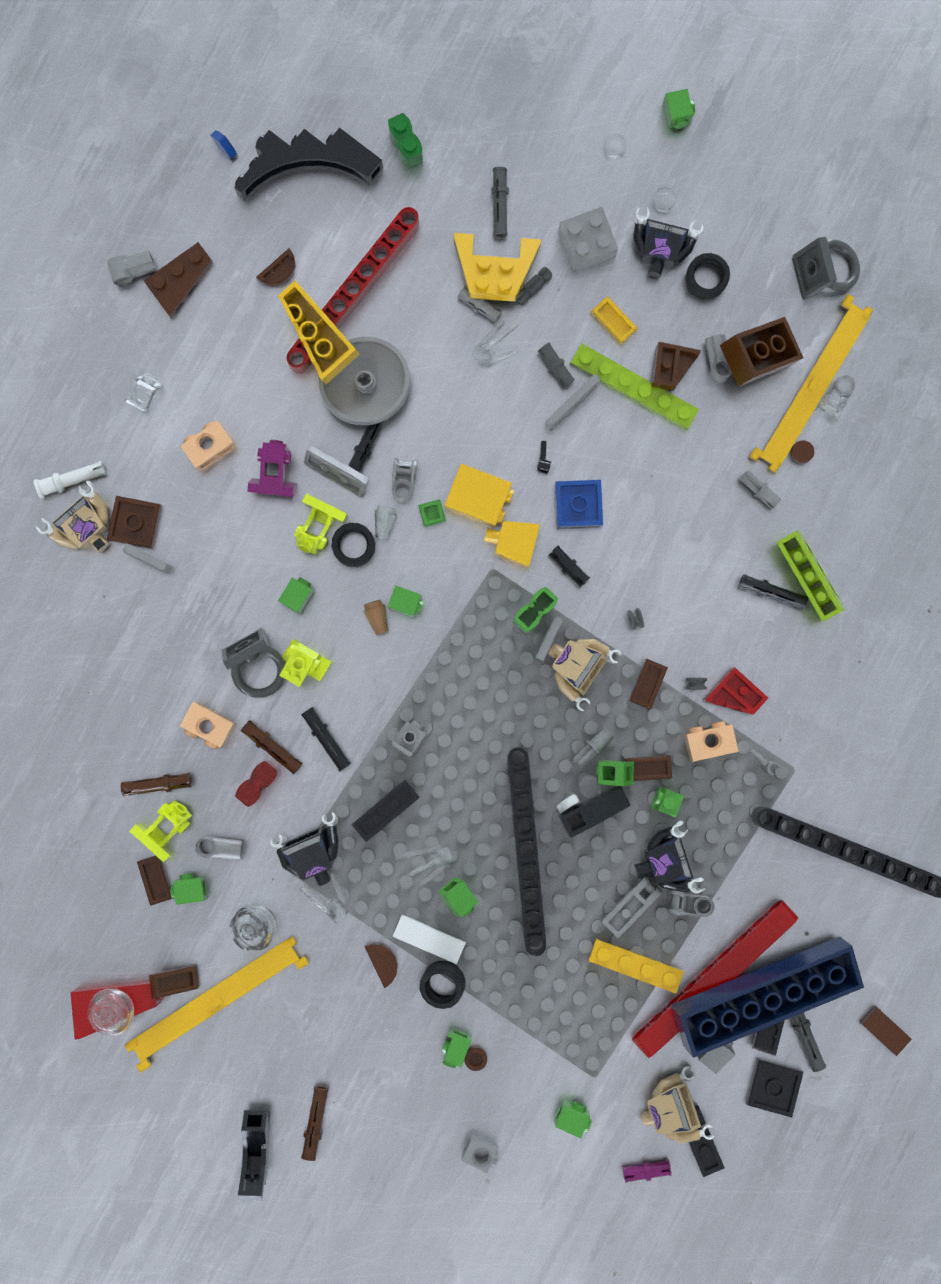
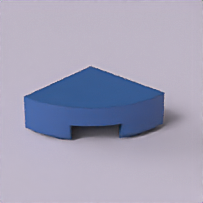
M215 130L210 135L229 158H233L237 154L227 137L221 132Z

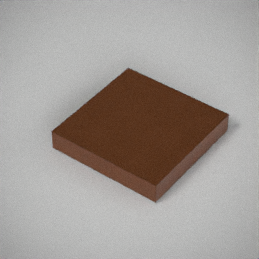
M116 496L107 540L153 549L162 505Z

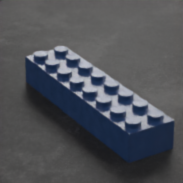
M839 936L671 1005L683 1046L695 1058L864 988L852 945Z

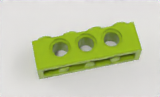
M797 530L777 542L778 546L822 622L844 611L843 603L801 531Z

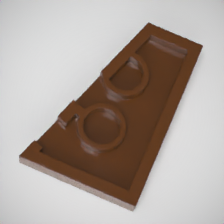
M197 242L145 279L144 282L172 319L176 309L186 300L187 294L200 281L213 262L200 243Z

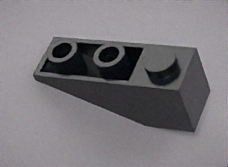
M617 786L558 816L568 836L572 838L631 805L622 787Z

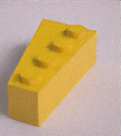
M294 280L278 297L314 364L321 381L327 385L360 353Z

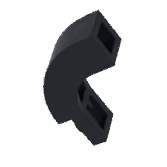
M244 1110L241 1128L243 1155L238 1201H262L264 1185H266L269 1155L268 1111Z

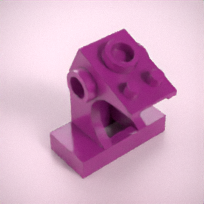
M270 440L269 443L263 442L262 448H258L257 461L261 462L260 479L252 478L248 482L247 492L293 497L296 493L297 483L285 481V467L290 465L291 451L286 444H283V441ZM267 463L279 464L278 476L267 475Z

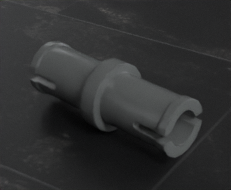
M550 342L538 350L548 364V370L554 373L563 388L575 381L565 367V361L563 358H559Z

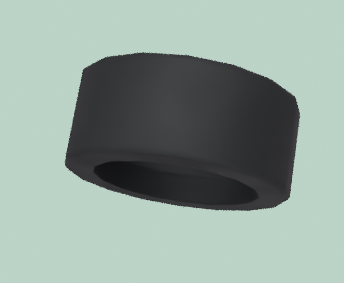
M703 253L695 257L690 263L685 276L686 285L694 296L701 299H713L719 296L728 285L730 268L721 256L713 253ZM702 264L715 266L721 274L720 283L711 289L703 288L697 284L694 274L699 266Z
M347 523L335 531L331 547L335 557L342 564L348 567H359L365 565L372 558L375 552V540L366 526L359 523ZM358 532L365 537L367 548L363 555L357 558H349L342 553L340 541L345 534Z
M438 961L427 967L420 980L419 989L422 998L429 1005L435 1008L446 1009L453 1007L459 1002L465 990L466 980L458 966L451 962ZM436 974L450 977L456 985L455 992L447 996L436 993L430 986V978Z

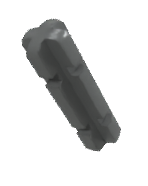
M543 267L538 275L535 274L523 286L524 288L520 290L516 300L520 304H524L529 296L534 295L544 285V281L547 282L552 277V272L547 267Z

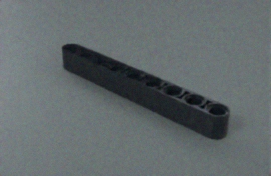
M515 747L509 751L507 762L524 944L530 955L539 956L546 950V935L529 756L525 749ZM515 751H521L524 754V761L521 764H514L512 762L511 756ZM518 774H523L526 777V784L523 787L514 785V777ZM521 797L526 798L529 802L525 810L516 808V801ZM521 821H528L530 823L531 829L529 832L521 833L518 831V825ZM525 844L533 847L532 854L527 857L520 853L521 847ZM526 868L535 870V876L530 880H526L522 876V872ZM529 891L537 893V899L533 903H528L524 899L525 894ZM530 915H537L540 918L536 926L527 924V918ZM534 938L542 941L541 947L536 950L529 947V942Z
M760 806L752 812V821L758 827L933 897L941 898V877L773 809ZM763 812H767L769 819L766 823L762 824L760 815ZM788 820L790 828L788 831L783 832L781 828L782 823ZM806 829H810L811 837L805 841L803 833ZM831 837L832 846L826 849L824 845L825 840ZM852 846L854 850L853 855L847 857L846 850ZM870 855H874L875 861L869 866L867 859ZM894 863L896 870L893 874H890L889 867ZM913 872H916L917 879L911 883L910 876ZM937 880L938 888L932 891V883Z

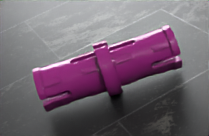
M669 1160L655 1163L645 1161L642 1165L623 1167L625 1183L643 1179L651 1181V1178L671 1176L672 1173Z

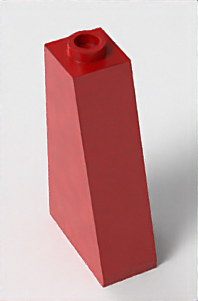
M149 980L76 988L70 992L74 1039H81L155 1008L164 997L152 999Z

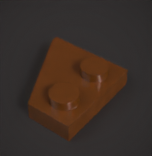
M658 342L651 386L674 390L700 355L701 350Z

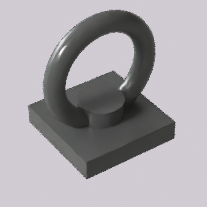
M819 237L793 255L803 298L812 297L826 287L839 292L849 290L859 279V259L854 250L841 240H827L826 237ZM831 248L843 252L850 262L851 274L845 282H836L837 278L829 250Z
M262 628L222 649L223 663L227 670L231 668L233 683L243 694L254 698L267 697L275 693L282 686L285 679L279 675L285 666V661L279 652L268 646L267 637ZM260 654H264L274 660L277 666V676L274 682L265 688L256 689L249 687L241 678V665L248 664L257 659Z

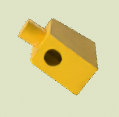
M503 521L501 531L487 528L484 541L497 544L495 555L529 569L540 524Z

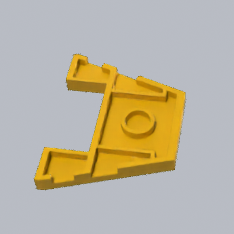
M454 233V244L457 248L458 258L461 262L470 298L515 302L524 284L526 275L534 262V258L540 249L541 239L521 238L520 257L508 258L473 255L474 234Z

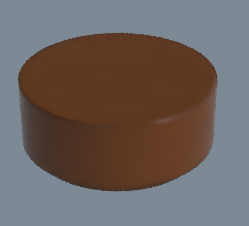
M801 440L792 446L790 455L794 462L805 464L813 458L815 451L810 442Z
M480 1046L468 1048L464 1059L465 1065L472 1071L482 1070L487 1064L486 1051Z

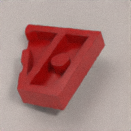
M733 667L704 700L708 703L754 715L768 697L739 670Z

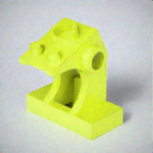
M306 493L302 502L305 506L311 508V512L305 525H299L294 533V537H296L295 545L305 553L316 555L319 549L323 551L328 542L326 536L334 520L346 524L349 516L347 513ZM314 520L325 525L319 536L309 532Z
M292 639L282 655L283 659L287 662L279 676L300 688L307 674L321 682L333 662Z
M176 800L170 804L166 802L157 811L160 816L148 829L141 823H138L129 831L163 862L168 861L174 855L166 845L178 832L182 834L189 827L190 823L188 820L192 816L187 811V808ZM166 818L174 826L168 835L159 828Z

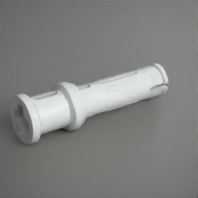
M99 461L98 463L61 475L53 473L51 477L42 480L34 479V485L40 499H43L45 495L57 491L61 493L65 490V487L102 475L104 476L106 472L103 470L102 462Z

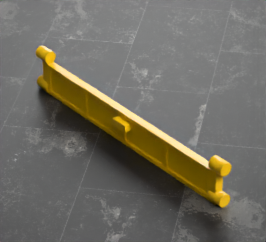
M847 294L841 303V306L848 310L762 451L755 447L749 456L755 462H757L758 458H761L769 463L768 470L772 473H776L871 317L873 309L866 306L862 310L852 304L854 297Z
M291 936L126 1043V1050L129 1053L134 1050L141 1061L136 1065L139 1072L142 1073L152 1066L148 1059L149 1056L289 965L295 963L299 970L309 964L308 959L305 956L299 958L293 948L297 944L295 938Z

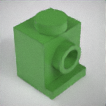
M598 761L596 769L598 784L613 786L633 785L634 762Z
M659 786L651 808L676 818L684 796Z
M449 1028L448 1037L450 1040L446 1039L441 1052L445 1055L442 1063L451 1068L456 1066L462 1067L471 1043V1036Z

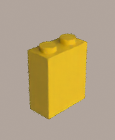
M460 464L444 507L448 511L496 528L497 523L502 524L506 511H503L505 502L510 503L514 493V490H511L512 483Z

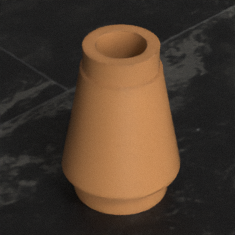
M381 599L364 604L365 610L363 612L375 634L389 631L385 604H382Z

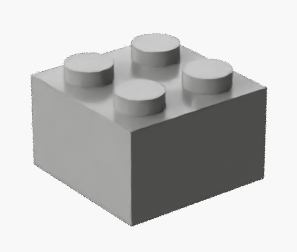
M603 207L560 222L558 232L573 272L616 257L618 246Z

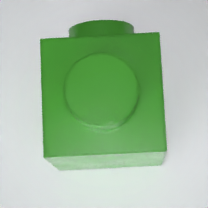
M688 89L665 94L663 107L668 128L675 127L680 129L686 127L691 123L692 117L695 115L694 101H690Z
M301 577L298 580L291 578L278 602L301 614L314 592L309 588L311 583Z
M395 585L387 607L414 618L416 613H421L424 601H421V594Z
M193 873L179 875L180 879L173 881L170 891L176 905L208 899L205 876L194 877Z
M456 877L438 891V894L452 914L459 917L470 914L474 909L473 907L478 904V901L465 882Z
M562 1100L554 1119L555 1127L578 1138H582L583 1133L589 1131L592 1123L589 1111L586 1110L587 1107L577 1101H574L572 1104Z

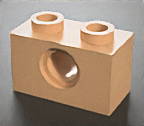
M218 420L204 425L200 433L188 436L180 446L199 472L237 447ZM206 440H212L213 442L209 449L202 448V444Z
M192 702L180 727L185 729L184 733L194 739L199 736L205 739V745L216 750L217 747H225L237 723L198 702ZM207 720L213 725L210 733H205L202 729L203 723Z
M725 721L712 723V728L703 730L702 726L690 728L688 734H683L689 761L695 762L739 752L733 725H726ZM709 734H712L716 739L713 747H708L705 744V738Z

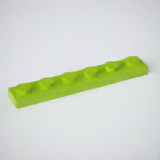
M581 343L570 362V365L591 377L596 374L600 378V382L685 430H688L699 411L698 408L670 392L651 386L652 382Z

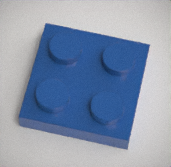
M601 480L555 482L557 528L603 526Z

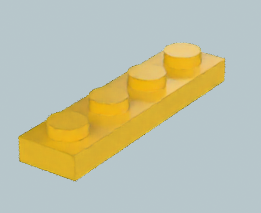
M595 938L588 958L589 962L675 994L684 974V971L597 938Z

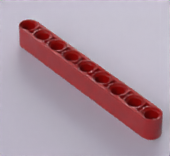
M405 207L397 214L323 307L322 311L338 329H340L419 228V215L414 208ZM408 217L413 218L415 220L411 224H406L403 222L404 219ZM392 235H399L401 237L396 242L390 240ZM379 252L387 254L384 259L375 257ZM370 269L373 271V274L365 277L362 275V272ZM351 287L359 288L356 294L348 293ZM338 304L345 305V309L341 312L334 310ZM299 338L288 351L286 357L290 369L295 373L305 372L312 364ZM297 356L303 357V362L299 365L292 363L293 359Z
M783 900L777 901L633 1036L632 1041L647 1058L655 1055L679 1032L671 1008L672 1004L736 979L796 923L798 916Z

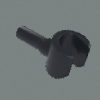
M541 441V454L537 470L548 474L551 461L545 460L547 442Z

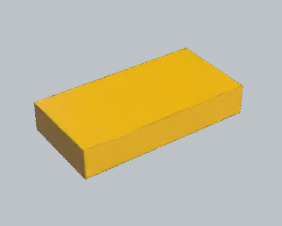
M608 296L591 310V314L620 345L638 330L636 325Z

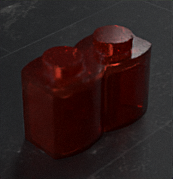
M269 760L261 762L252 771L250 779L244 781L238 787L235 797L247 807L257 804L263 798L266 788L272 786L278 780L281 770Z

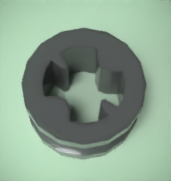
M636 608L634 612L628 610L627 614L632 630H635L637 626L643 628L644 621L640 609Z
M686 678V681L689 682L686 690H707L705 686L707 678Z

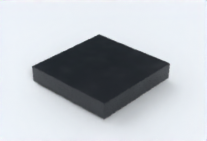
M757 1058L746 1105L792 1118L804 1072L796 1068Z

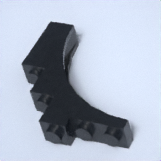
M340 127L335 133L332 132L328 136L326 145L306 129H303L300 134L297 133L293 137L291 145L268 130L256 142L255 148L259 157H255L251 161L247 172L237 178L234 188L237 195L245 201L258 187L271 178L301 168L321 167L350 174L370 186L382 171L383 163L382 159Z

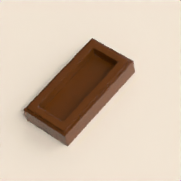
M646 659L629 702L651 710L668 667Z
M671 755L624 758V761L634 762L633 781L673 779Z
M156 855L137 861L150 906L172 899L171 887L163 861Z
M195 965L149 975L152 999L198 989Z
M876 1006L860 1022L895 1056H898L912 1040Z

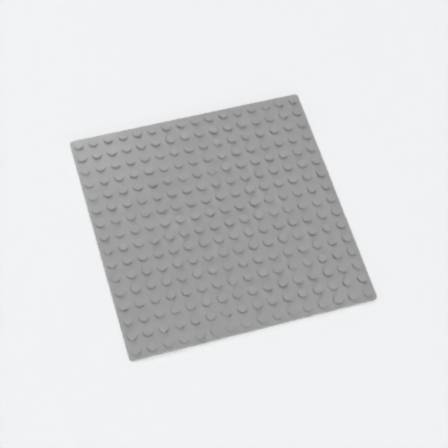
M492 569L488 572L327 813V822L332 821V812L338 817V822L335 825L339 840L337 858L334 860L332 868L327 870L331 880L325 885L318 886L314 876L306 880L300 879L299 876L295 877L427 966L438 961H450L393 937L402 914L466 941L458 963L455 964L464 974L466 980L464 991L590 1076L597 1077L656 986L589 962L588 958L595 938L670 965L700 919L698 916H682L668 913L672 902L671 890L661 888L659 884L654 883L650 874L647 875L651 879L650 882L655 887L658 886L663 892L619 938L601 922L641 879L638 878L634 865L647 861L644 850L647 849L648 842L658 831L673 827L677 822L683 821L684 823L678 829L681 832L688 830V833L681 840L694 877L690 880L692 881L699 877L703 878L704 881L697 882L696 884L699 889L705 888L700 894H705L713 899L759 828L752 821V812L760 806L771 809L793 776L795 769L734 727L733 730L739 752L695 762L689 761L683 734H688L690 728L702 726L703 730L712 728V723L723 720L664 681H662L651 710L629 702L642 666L623 654L621 656L615 653L612 654V659L618 663L611 664L606 661L583 696L590 701V705L586 700H582L579 706L584 711H580L576 707L575 701L572 702L558 687L554 677L556 671L552 668L556 659L549 656L548 653L543 662L535 659V655L553 618L557 616L563 619V622L551 646L556 643L564 648L570 640L576 642L579 639H595L608 646L610 651L616 649L554 608L547 615L541 617L538 625L532 631L524 633L513 621L517 612L523 606L530 604L534 595L497 570ZM415 720L425 727L423 732L426 733V736L413 755L409 757L391 745L406 721L412 723ZM605 727L613 735L614 739L599 751L600 755L596 754L583 768H580L573 761V757L587 745V741H591ZM407 733L405 736L408 742L413 741L414 734ZM709 734L705 738V744L708 747H713L716 739L712 734ZM515 747L525 749L529 756L546 935V950L539 956L530 955L524 944L507 762L509 751ZM753 748L767 760L779 763L780 769L774 766V764L770 766V771L775 775L766 773L763 769V764L749 753ZM515 751L511 756L512 762L514 764H521L524 761V754L521 751ZM671 755L673 779L633 781V785L621 786L631 806L572 838L568 836L558 816L560 812L556 808L557 804L576 794L580 802L570 808L572 809L617 787L598 784L596 775L598 761H624V758ZM523 774L516 775L513 781L514 785L523 787L526 784V777ZM406 780L420 798L370 840L365 842L351 824ZM659 786L684 796L676 818L651 808ZM523 797L516 801V808L519 810H525L529 805L528 800ZM763 812L760 815L761 823L767 816V812ZM322 821L321 824L319 825V827H321V826H324V828L327 827V825L324 824L323 821ZM521 821L518 825V831L521 833H527L531 829L528 821ZM529 844L523 845L520 849L521 855L526 857L530 856L533 852V847ZM532 868L524 869L522 872L523 878L526 880L532 879L535 876V870ZM454 877L463 880L478 901V904L473 907V911L466 916L459 917L452 914L438 894V891ZM643 889L639 894L645 899L649 893ZM534 891L527 892L524 897L525 901L528 903L535 902L537 893ZM700 900L698 902V911L706 910L709 905L708 900ZM530 915L527 918V924L536 926L540 918L537 915ZM534 938L529 942V947L534 950L539 949L542 945V941L538 938ZM440 974L452 983H454V981L450 977Z

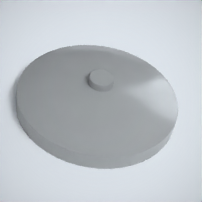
M375 337L350 339L348 341L360 355L327 385L319 377V388L322 398L328 409L336 417L354 425L380 423L393 416L402 407L410 389L408 365L400 351L385 340Z

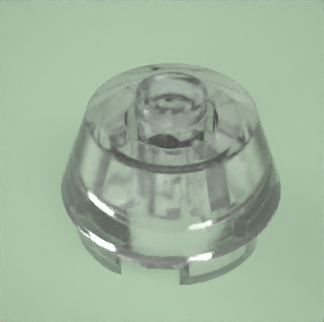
M247 906L239 909L230 923V927H233L235 935L233 940L238 947L245 951H259L267 948L277 929L275 915L264 906Z
M113 988L104 989L96 993L90 1000L87 1008V1018L91 1027L104 1036H116L126 1031L134 1018V1006L131 998L121 990Z

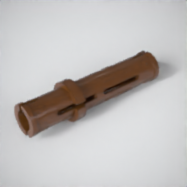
M251 720L241 729L242 733L256 743L255 746L257 748L261 747L293 775L302 766V762L275 742L268 732L265 733L259 729Z
M191 773L180 775L164 774V777L121 782V793L124 797L156 791L172 792L173 789L192 787Z
M314 1086L307 1130L303 1134L305 1141L301 1158L307 1161L316 1160L318 1142L322 1139L320 1131L327 1093L329 1091L328 1088L323 1086Z

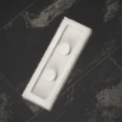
M403 914L393 934V937L455 964L458 963L466 944L464 940Z

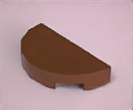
M290 248L256 276V279L262 284L271 287L281 286L288 282L293 276L296 267L295 257Z
M376 943L365 945L364 947L384 988H386L397 975L398 963L396 956L390 948Z

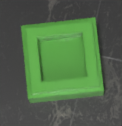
M440 499L418 505L424 528L446 522Z

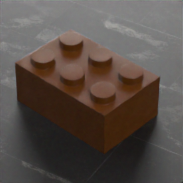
M786 317L736 334L720 344L738 387L788 368L804 358Z

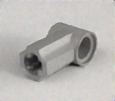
M150 251L129 257L115 256L107 261L114 285H124L130 283L134 277L156 271Z
M721 334L705 339L711 368L710 376L717 383L725 382L732 374L720 347V344L726 341L725 335ZM723 366L727 374H720L717 372L716 367Z
M204 836L196 842L195 851L202 858L210 857L240 861L243 840ZM204 840L212 844V851L210 853H204L201 850V843Z

